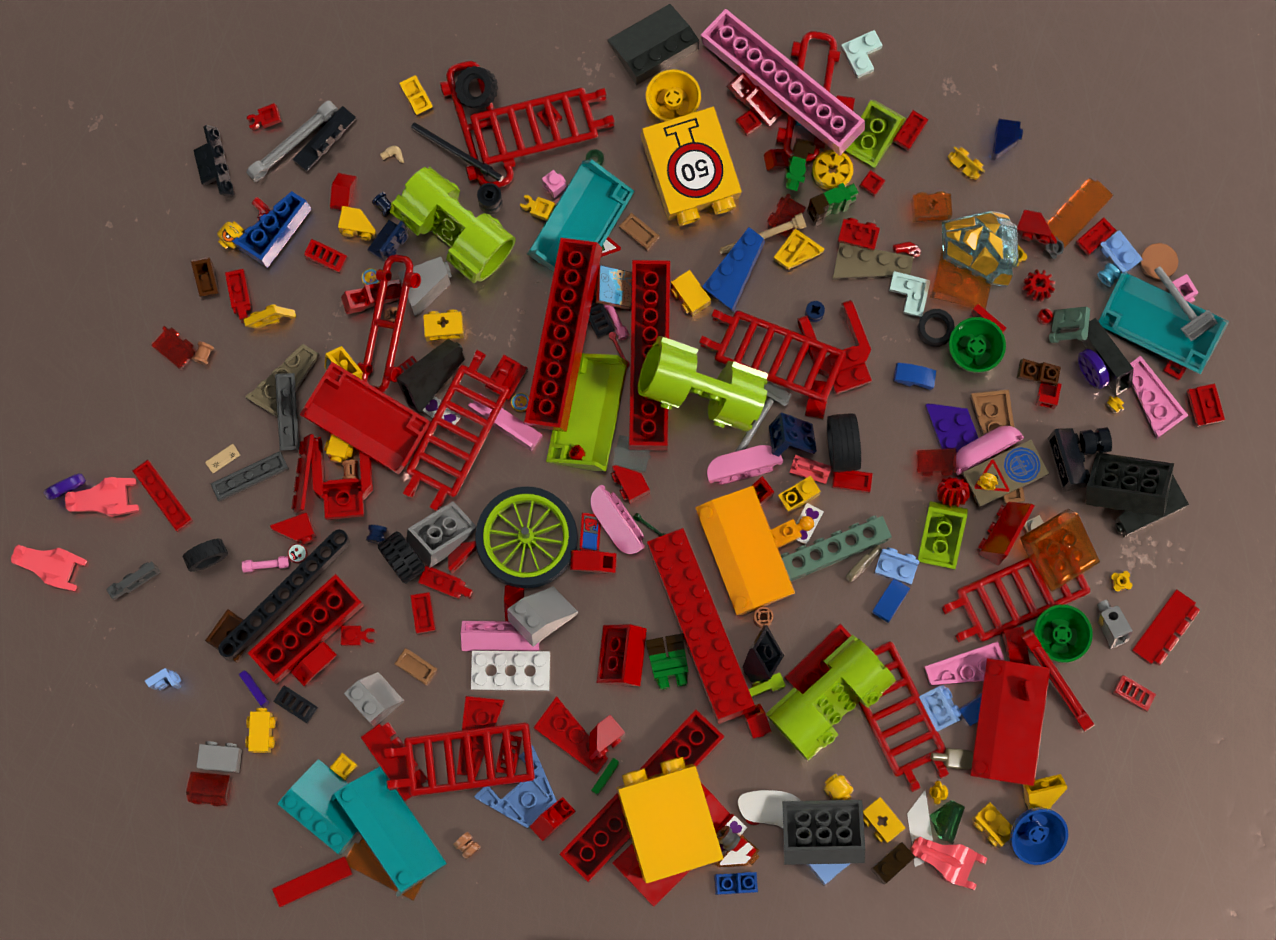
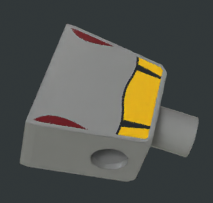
M1108 600L1098 603L1097 606L1101 612L1098 617V624L1109 648L1112 649L1127 643L1133 631L1120 607H1111Z

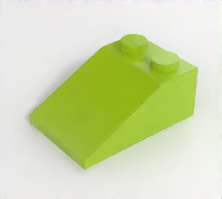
M870 100L861 116L865 121V130L845 151L876 168L906 118L876 100Z
M929 502L918 555L920 562L956 569L968 514L967 508L950 507L947 504Z

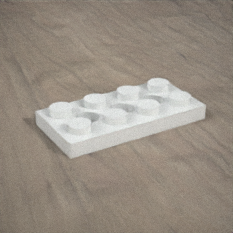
M472 651L471 690L549 691L550 651ZM490 665L497 668V672L493 676L486 674V668ZM508 666H514L516 673L513 676H508L505 674V669ZM533 666L536 669L535 674L527 676L524 672L526 667Z

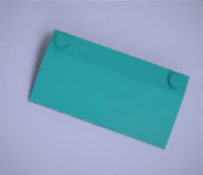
M594 160L582 161L527 255L554 271L561 238L597 242L602 247L635 191Z
M1126 272L1121 273L1098 321L1103 328L1199 374L1204 370L1229 323L1228 320L1212 313L1217 324L1213 325V327L1196 339L1194 338L1193 341H1190L1181 328L1190 323L1191 320L1172 294ZM1186 301L1197 316L1207 311Z
M378 767L333 793L331 800L332 802L337 800L397 887L396 896L399 897L447 863L397 790L388 789L387 780L389 779L382 768Z

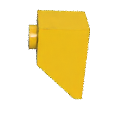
M1061 774L1037 779L1034 786L1023 784L1024 798L1028 809L1036 807L1050 809L1067 790V785Z

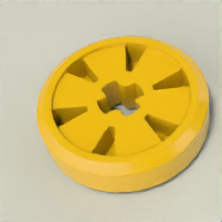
M826 150L820 153L813 162V179L818 186L829 191L837 188L841 183H844L846 187L852 179L853 164L845 153L839 156L833 150ZM829 167H830V168H834V167H835L837 173H835V172L829 173V170H830Z

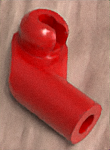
M258 197L252 201V205L259 210L257 221H259L261 216L270 212V207Z
M912 242L893 245L894 253L904 252L914 258L921 255V249Z

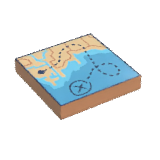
M599 265L596 280V303L628 310L632 308V272Z

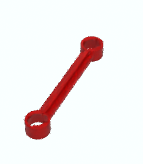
M1029 629L1020 636L1041 667L1050 668L1049 679L1082 729L1087 731L1093 727V721L1083 709L1033 631Z

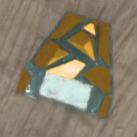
M987 211L942 222L944 260L961 269L967 268L971 270L972 275L976 277L982 276L989 284L1005 287L1009 285L1013 276L1012 268L1018 265L1017 226L1010 222V218L1005 213Z

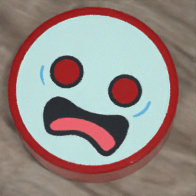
M293 544L288 549V557L293 563L300 564L308 557V551L302 544Z

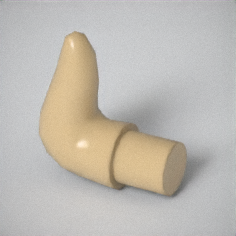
M390 146L380 153L383 160L395 155L399 162L404 163L401 149L398 146Z

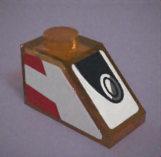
M741 834L738 845L731 851H727L723 856L724 859L718 861L715 866L717 868L744 867L748 863L753 865L760 857L757 854L760 850Z

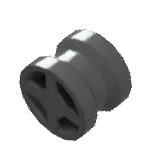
M724 826L716 834L719 844H722L726 851L734 849L740 841V836L737 833H733L729 826Z

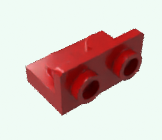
M854 218L843 219L838 242L874 251L880 228L870 222H866V224L859 223Z

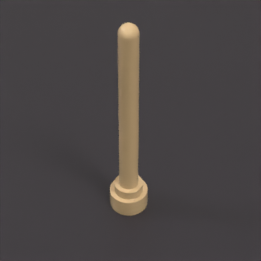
M799 213L792 218V221L758 234L766 239L794 227L795 229H802L807 226L802 213ZM737 242L721 247L720 253H729Z

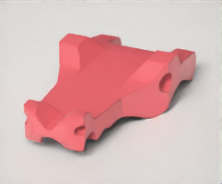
M108 477L91 489L67 492L65 495V508L71 513L94 511L109 517L136 513L139 511V505H128L126 487L137 485L136 479Z
M17 545L11 556V562L14 565L34 572L45 584L76 592L77 586L68 582L75 563L85 566L87 560L61 548L40 551Z
M922 837L916 838L910 849L915 857L932 865L946 882L971 890H975L977 886L974 882L967 880L974 862L986 864L987 861L986 857L962 844L942 845Z

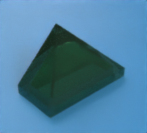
M950 800L930 815L938 838L950 844L954 843L965 806Z

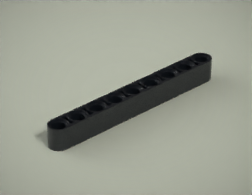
M340 529L333 531L220 643L218 650L221 656L226 660H234L349 546L350 541L347 533ZM338 536L345 537L344 542L341 544L335 543V539ZM324 550H331L329 557L321 556ZM311 563L317 564V568L314 571H309L308 566ZM302 577V584L295 585V578ZM289 591V596L286 599L280 598L281 592ZM274 604L275 610L271 613L266 612L267 606ZM260 618L261 624L257 627L252 626L253 620ZM241 632H247L245 640H238V635ZM227 646H233L231 654H224V649Z

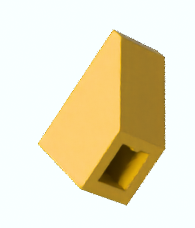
M342 206L338 229L343 236H360L364 240H371L377 237L376 230L361 209Z
M810 475L780 493L778 497L789 512L817 498L821 491Z

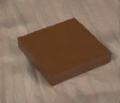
M227 609L205 641L218 650L220 643L243 619ZM241 632L238 635V640L240 641L247 638V632ZM227 646L224 649V654L226 655L233 652V646ZM247 646L233 661L238 663L241 657L246 652V650L249 648V646Z

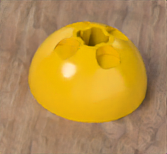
M672 69L660 72L652 78L646 89V102L649 110L657 119L663 122L694 113L700 105L701 90L697 81L690 74L681 70Z

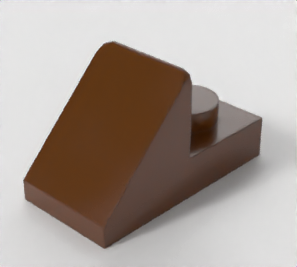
M210 257L191 260L199 296L217 294L219 290L214 274L215 267Z

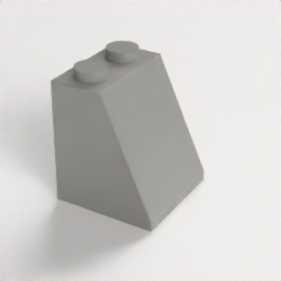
M441 256L413 267V273H418L421 276L420 286L418 288H409L408 300L415 317L419 316L451 284L449 278L452 275L447 261L443 262ZM405 270L398 272L402 284Z
M379 672L358 680L344 693L374 727L404 702Z

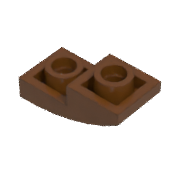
M1023 358L1020 360L1017 378L1056 386L1061 367L1046 362L1037 363Z

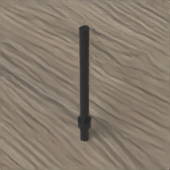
M416 122L411 125V129L479 169L480 173L486 177L490 176L498 182L503 180L504 176L493 170V167L487 163L483 164Z

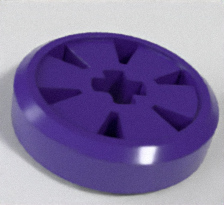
M1090 349L1080 352L1078 364L1086 380L1097 389L1106 387L1109 384V373L1102 359L1096 352Z
M78 473L46 488L43 493L47 500H53L84 485L86 480L83 474Z

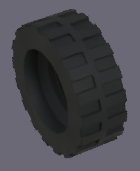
M477 66L467 67L457 77L455 92L457 93V98L465 106L482 109L488 107L491 102L493 103L494 98L497 96L498 82L495 79V75L485 68ZM476 78L481 79L485 85L484 92L478 97L472 96L469 92V84Z
M217 538L194 546L184 553L182 557L188 570L195 572L222 561L228 556V551L222 539Z

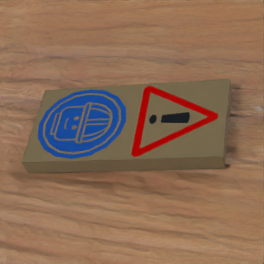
M1029 440L964 471L962 474L969 484V488L979 507H982L1048 475L1049 472L1032 440ZM983 473H990L996 476L998 485L995 486V490H985L977 484Z

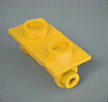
M962 146L960 148L954 147L956 152L952 151L948 155L949 161L959 169L965 164L966 167L962 172L970 177L971 180H977L980 177L979 171L985 172L982 168L984 165L976 158L972 160L968 157L970 153Z

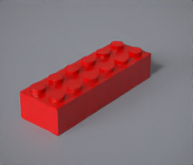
M335 574L253 647L248 654L275 684H278L301 660L320 643L326 641L357 613L364 604Z

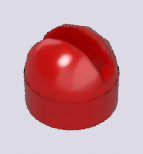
M1046 308L1041 309L1037 315V320L1044 325L1049 324L1053 319L1052 311Z
M575 445L569 451V457L572 460L582 461V458L586 456V452L580 445Z

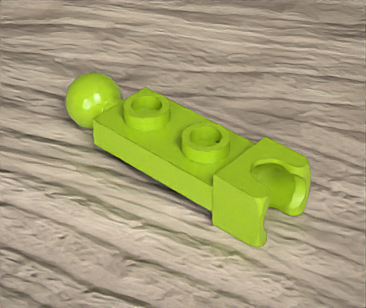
M780 672L774 674L771 679L766 680L767 682L758 681L753 683L752 688L749 689L751 697H756L768 691H771L773 694L784 689L786 685Z

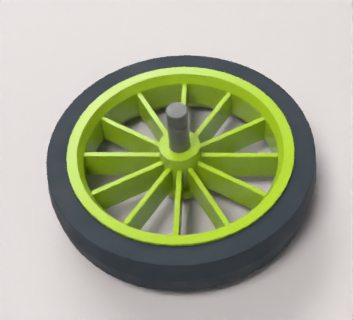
M517 487L497 495L481 513L475 534L477 553L487 571L499 581L517 588H536L557 579L570 565L571 551L576 550L578 540L576 523L568 507L554 494L536 487ZM531 503L527 527L523 526L516 504ZM534 504L547 508L548 510L530 529ZM514 506L522 529L519 530L503 517L501 513ZM550 512L560 522L534 532ZM499 517L517 531L518 534L492 530L495 520ZM562 527L563 541L536 537ZM491 534L517 538L491 548ZM536 541L562 546L558 555L554 558L540 547ZM518 543L502 563L495 557L494 551ZM535 546L549 557L552 562L546 567L539 569L532 547ZM522 547L519 572L507 568L505 565ZM526 549H530L537 571L522 572Z

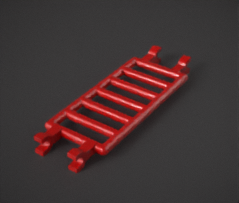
M476 350L469 367L460 365L406 469L407 474L411 475L412 478L403 494L413 498L420 481L438 489L439 491L430 505V508L436 511L441 509L447 495L451 497L457 495L510 393V389L504 386V383L513 368L503 364L496 381L477 372L486 357V354L479 350ZM466 374L501 392L496 403L460 385L459 383L463 375ZM455 391L492 409L488 419L486 420L451 402L450 400ZM446 408L483 426L479 436L477 437L444 420L442 416ZM439 425L474 443L470 454L434 436L433 433ZM430 442L465 460L461 471L425 453L424 451L428 443ZM421 459L456 477L457 479L452 488L416 470L415 468L419 460Z

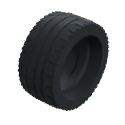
M848 413L828 416L827 440L832 471L846 472L861 469V442L856 414Z

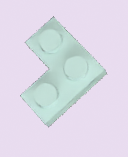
M875 30L841 44V49L857 79L874 71L868 54L881 49L883 46Z
M894 271L889 291L907 295L903 313L921 318L931 280Z

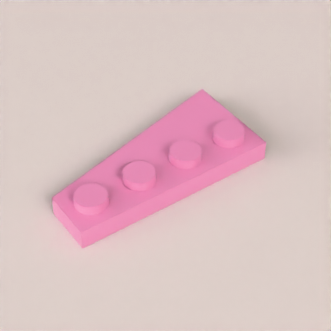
M1139 356L1130 363L1134 368L1132 386L1158 439L1185 419L1188 414L1145 360Z
M994 642L924 666L930 685L984 681L987 658L1005 660L999 643Z

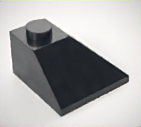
M767 625L762 627L750 647L742 667L751 683L771 679L784 657Z

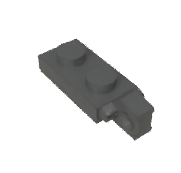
M152 561L144 563L139 567L138 571L127 574L121 582L113 583L106 590L110 597L115 600L124 593H130L159 574L160 570Z

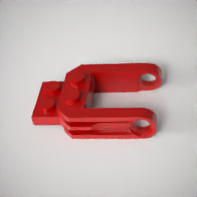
M852 300L843 302L841 305L844 306L848 318L847 323L856 346L843 349L846 352V357L832 386L836 395L872 382L865 364L870 355L871 347ZM808 316L797 318L801 334L817 340ZM809 346L808 352L814 364L820 349ZM829 354L825 357L818 374L829 377L838 356Z
M314 437L311 454L313 491L324 502L325 519L364 517L363 500L373 491L371 458L359 451L361 479L350 478L328 480L325 482L321 437Z

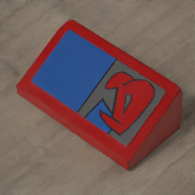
M582 513L580 551H599L601 523L595 514Z

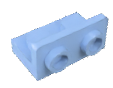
M1120 230L1105 242L1100 243L1103 247L1100 249L1106 258L1109 256L1114 261L1112 264L1120 272L1127 273L1143 261L1142 257Z
M890 547L882 549L874 573L912 585L917 566L920 562L916 559V556L907 553L905 555L899 554L896 549Z
M167 668L162 669L145 680L149 688L159 689V691L170 684L172 687L179 689L181 688L180 682L182 681L176 671L174 672Z
M941 685L919 696L937 732L962 720L959 707L954 705L951 699L952 693L948 687Z

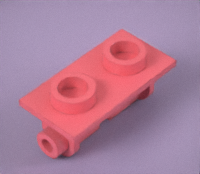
M795 455L789 473L804 478L811 475L814 481L826 484L831 466Z

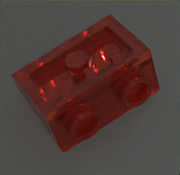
M787 193L785 198L781 197L777 203L778 209L776 213L772 212L767 220L769 223L768 229L792 221V218L799 213L803 215L806 207L791 199V195ZM794 228L777 235L787 240Z
M164 326L162 328L163 333L151 346L182 370L191 360L192 356L196 354L192 349L194 345L187 339L181 340L178 337L180 334L172 327L168 329Z
M956 448L917 450V473L922 474V477H932L933 473H941V476L953 475V472H957Z
M191 772L186 789L188 802L226 806L231 780L230 775Z

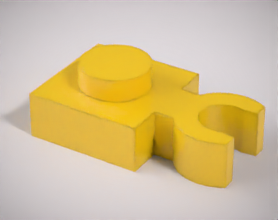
M524 195V199L529 201L527 205L520 203L522 210L530 211L531 216L547 221L556 206L554 202L541 197H537L536 201H534L529 195Z

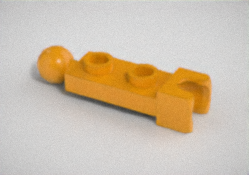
M804 516L798 524L792 519L771 529L777 547L780 548L801 538L800 531H810L813 529L814 520L810 516Z

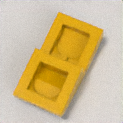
M416 75L399 83L416 116L433 108Z

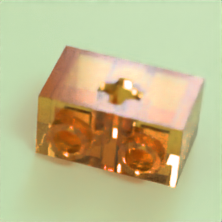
M939 191L934 194L920 192L913 195L911 200L913 222L951 220V193L946 194V192Z

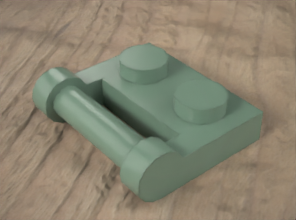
M1077 307L1054 310L1052 332L1049 334L1050 342L1058 343L1061 340L1072 339L1086 340L1088 337L1090 308ZM1079 328L1075 332L1061 333L1063 329Z

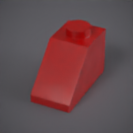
M307 512L270 525L274 533L298 544H308L313 541V538H316Z

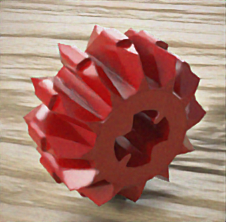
M1038 269L1034 271V274L1029 272L1028 278H1025L1023 281L1026 284L1023 286V290L1028 291L1026 297L1032 295L1033 301L1038 297L1040 302L1044 300V297L1049 299L1051 297L1050 293L1055 291V288L1052 287L1055 285V281L1050 280L1052 274L1046 276V270H1043L1040 274Z
M949 476L948 479H942L937 487L938 500L942 501L943 505L948 504L950 507L952 505L958 507L959 504L965 505L970 496L969 484L964 482V479L959 480L957 477L951 478Z

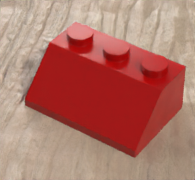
M631 624L603 625L596 683L640 686L647 628Z

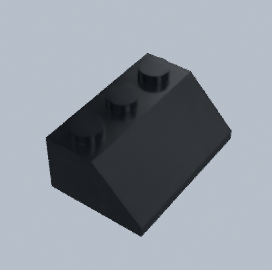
M1073 428L1054 429L1048 437V441L1063 491L1067 492L1086 487L1090 473L1084 467L1085 457L1078 447L1080 443L1078 434L1074 433Z

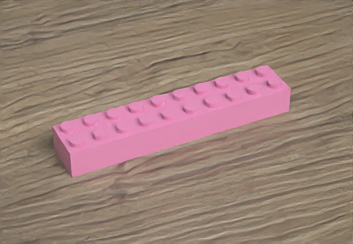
M727 9L701 34L704 46L737 73H744L775 104L839 156L865 130V121Z

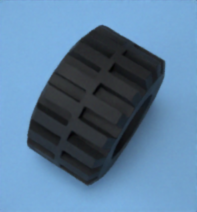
M394 532L378 544L379 551L403 583L407 584L425 571L424 564L400 532Z

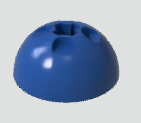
M1043 807L1028 809L1021 813L1012 825L1010 832L1012 848L1018 858L1025 863L1031 865L1049 863L1062 853L1067 844V824L1057 812Z

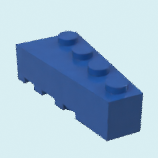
M291 191L273 206V209L268 214L261 216L255 225L248 227L242 236L235 238L232 242L237 246L238 250L268 268L312 208L305 199Z
M748 227L702 286L707 293L733 313L765 243L764 238L750 227Z

